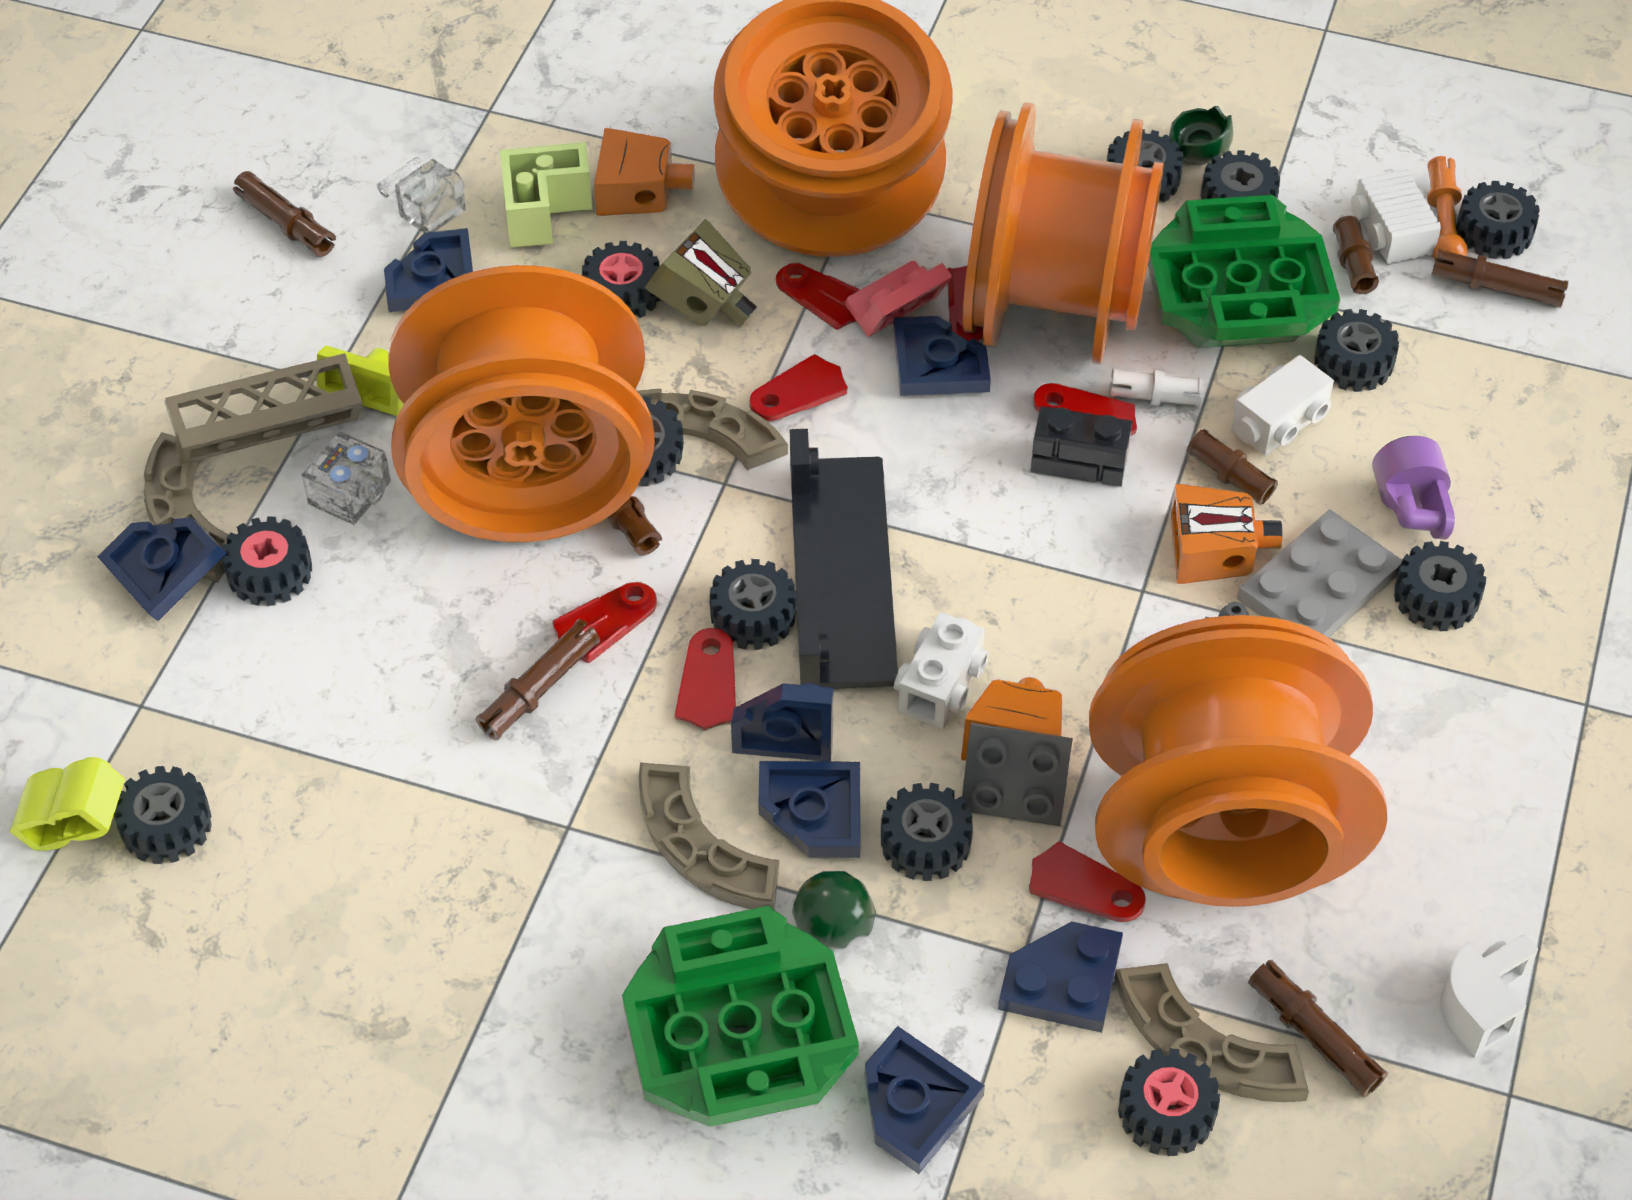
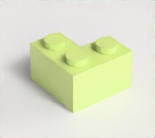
M586 142L500 150L510 248L553 244L550 213L593 209Z

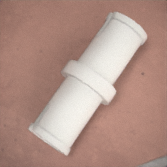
M1118 368L1112 369L1111 378H1113V381H1110L1109 397L1116 396L1149 400V405L1159 406L1160 402L1194 405L1195 407L1201 406L1202 397H1200V394H1203L1204 378L1196 379L1164 375L1163 370L1154 369L1153 373L1118 370Z

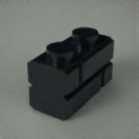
M1041 406L1034 434L1030 472L1090 482L1098 481L1102 482V484L1122 487L1133 421L1116 418L1111 415H1095L1071 411L1061 407Z

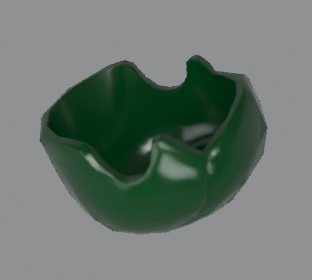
M1216 105L1209 110L1195 108L1183 111L1171 123L1169 136L1172 138L1171 143L1177 142L1179 144L1185 162L1196 165L1211 163L1213 157L1217 155L1222 157L1224 152L1229 151L1233 141L1232 116L1228 115L1226 117L1219 106Z
M822 871L810 877L801 885L793 904L792 914L798 929L808 933L825 946L829 945L844 949L856 937L860 935L869 936L873 929L876 909L866 886L860 880L846 871Z

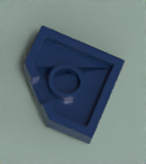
M468 228L424 233L413 242L414 249L401 261L395 258L384 268L389 312L406 311L433 288L450 279L473 272Z
M939 316L894 317L893 333L900 396L990 392L991 378L986 346L974 338L967 341L952 331V324Z
M189 517L174 519V522L169 524L152 525L149 521L131 523L97 557L142 608L159 621L227 553L197 521Z
M782 683L733 708L731 721L732 753L831 761L834 688L820 687L811 683L800 685Z
M759 761L758 810L759 815L809 858H860V762Z
M1071 921L1011 953L1000 992L998 1010L1102 1033L1123 932Z
M899 1026L893 1030L865 1063L864 1074L874 1142L917 1174H920L983 1098L985 1085Z

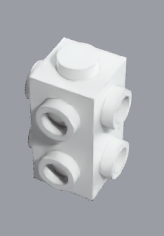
M1299 355L1285 366L1279 365L1275 367L1268 377L1254 388L1248 387L1239 394L1234 403L1235 413L1231 430L1244 443L1250 444L1266 456L1279 445H1288L1298 432L1309 423H1317L1325 417L1331 407L1330 395L1334 380Z
M942 612L937 616L931 629L924 627L915 645V657L911 664L906 662L902 664L895 679L894 690L899 691L898 712L944 729L952 712L959 714L962 711L969 693L967 685L972 676L979 678L984 671L989 656V651L983 649L985 629L974 625L967 619L955 618Z

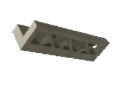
M344 353L166 397L165 406L176 435L174 449L179 464L182 465L358 420L362 400ZM338 369L345 389L328 393L314 386L313 383L319 373ZM310 376L308 381L301 379L303 377ZM287 382L302 390L297 400L288 404H283L268 395L275 384ZM265 387L263 392L256 390ZM239 393L257 401L251 413L240 416L225 409L224 405L229 396ZM308 393H309L310 395L314 396V397L305 399V397L307 396ZM220 398L217 404L211 401ZM196 404L212 412L206 424L186 429L179 408ZM263 404L269 407L268 409L260 410ZM218 416L224 418V420L215 422Z

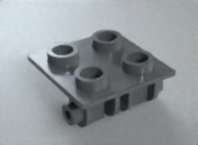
M971 723L962 797L967 802L966 810L971 809V813L1060 826L1073 738Z

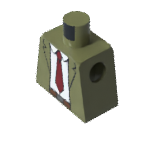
M706 219L668 256L644 287L700 326H706L721 310L741 327L757 308L752 301L739 291L751 275L750 266Z

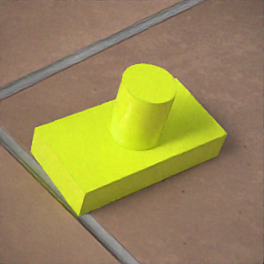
M325 345L317 353V360L345 353L362 400V406L398 416L404 404L395 392L390 379L388 351L382 348H375L366 357ZM338 369L318 374V388L328 393L345 389Z

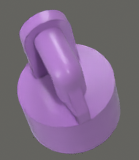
M1405 436L1387 443L1376 453L1372 461V469L1383 504L1394 511L1399 524L1403 528L1430 531L1434 539H1448L1454 529L1455 514L1448 494L1451 480L1439 444L1433 439L1423 436Z

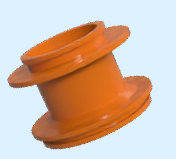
M783 0L762 11L730 42L720 59L714 80L713 101L715 116L719 126L715 144V167L719 186L727 203L745 225L764 239L785 249L807 255L841 257L862 254L882 248L898 240L921 222L934 205L944 181L946 168L944 136L951 118L953 89L950 73L941 52L915 21L899 9L881 0Z
M1024 102L1018 120L1011 119L1010 111L1000 110L992 129L977 199L965 281L963 329L966 332L974 333L977 327H984V346L995 347L1001 333L1005 312L1010 304L1094 317L1097 320L1092 363L1102 365L1111 320L1125 322L1126 330L1135 331L1153 238L1164 163L1154 162L1153 168L1138 166L1143 131V120L1133 119L1124 161L1123 164L1036 151L1034 147L1035 104Z
M535 265L498 266L470 272L442 283L412 304L396 325L391 336L388 352L390 379L395 392L404 404L394 423L391 453L397 476L420 507L432 518L453 530L481 539L502 542H534L571 535L601 522L616 512L636 490L641 478L649 467L655 444L651 414L646 403L635 390L644 370L645 346L640 325L630 308L612 291L589 278L566 270Z
M1234 615L1193 620L1161 630L1133 645L1108 670L1103 683L1092 699L1089 710V732L1095 751L1113 771L1121 776L1103 796L1095 816L1097 845L1104 859L1117 873L1140 887L1169 897L1224 907L1255 906L1282 901L1326 884L1355 868L1376 848L1385 832L1388 819L1386 798L1380 783L1366 767L1350 757L1366 737L1372 723V694L1365 676L1335 642L1320 632L1295 622L1264 616Z

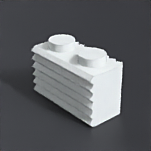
M1409 169L1359 179L1356 193L1351 198V209L1353 216L1357 217L1358 220H1363L1367 227L1368 241L1372 249H1379L1389 265L1394 261L1399 263L1401 260L1407 261L1410 258L1415 260L1418 256L1423 258L1425 255H1433L1441 229L1440 222H1437V217L1434 216L1433 210H1430V205L1427 204L1426 198L1423 199V193H1420L1419 187L1416 186V181H1413L1412 175L1409 174Z

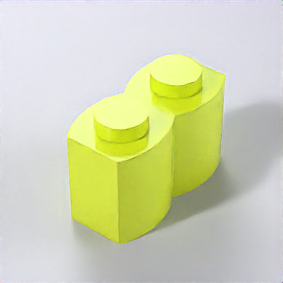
M87 757L83 760L72 762L64 769L49 768L37 772L26 781L9 832L33 850L38 851L59 849L66 846L71 840L85 841L99 838L105 835L110 828L125 778L115 771L107 761L97 757Z

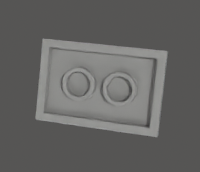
M1329 509L1239 587L1237 599L1260 616L1295 622L1318 631L1329 638L1397 577L1402 559Z

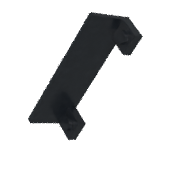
M808 428L789 429L800 684L811 683L820 687H831L834 689L894 687L898 674L883 459L879 456L819 458L818 447H809Z

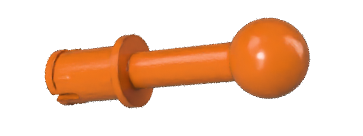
M1446 156L1434 157L1427 164L1431 188L1427 194V202L1432 207L1437 208L1438 222H1440L1441 226L1437 245L1433 250L1434 259L1436 258L1438 248L1467 256L1466 242L1457 235L1454 206L1462 199V192L1456 185L1455 160L1449 157L1447 167Z

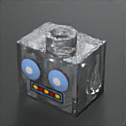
M341 431L333 437L301 474L308 505L352 525L357 523L371 505H375L380 501L385 488L391 482L386 451Z

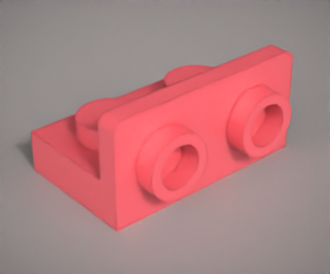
M910 261L850 295L846 299L845 305L867 337H870L894 322V317H905L936 299L951 280L952 275L943 263L927 271L925 266L919 267L915 261Z

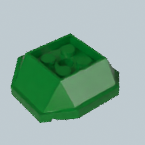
M1273 195L1186 200L1175 213V218L1162 229L1151 243L1148 268L1161 323L1176 328L1197 348L1295 342L1300 336L1306 335L1338 312L1340 296L1322 235L1304 220L1287 212V206Z
M770 906L663 927L651 946L652 951L637 969L622 994L623 1008L644 1100L708 1127L819 1104L859 1055V1042L833 951L808 933L787 923V918ZM737 1026H745L751 1029L742 1034L729 1031Z

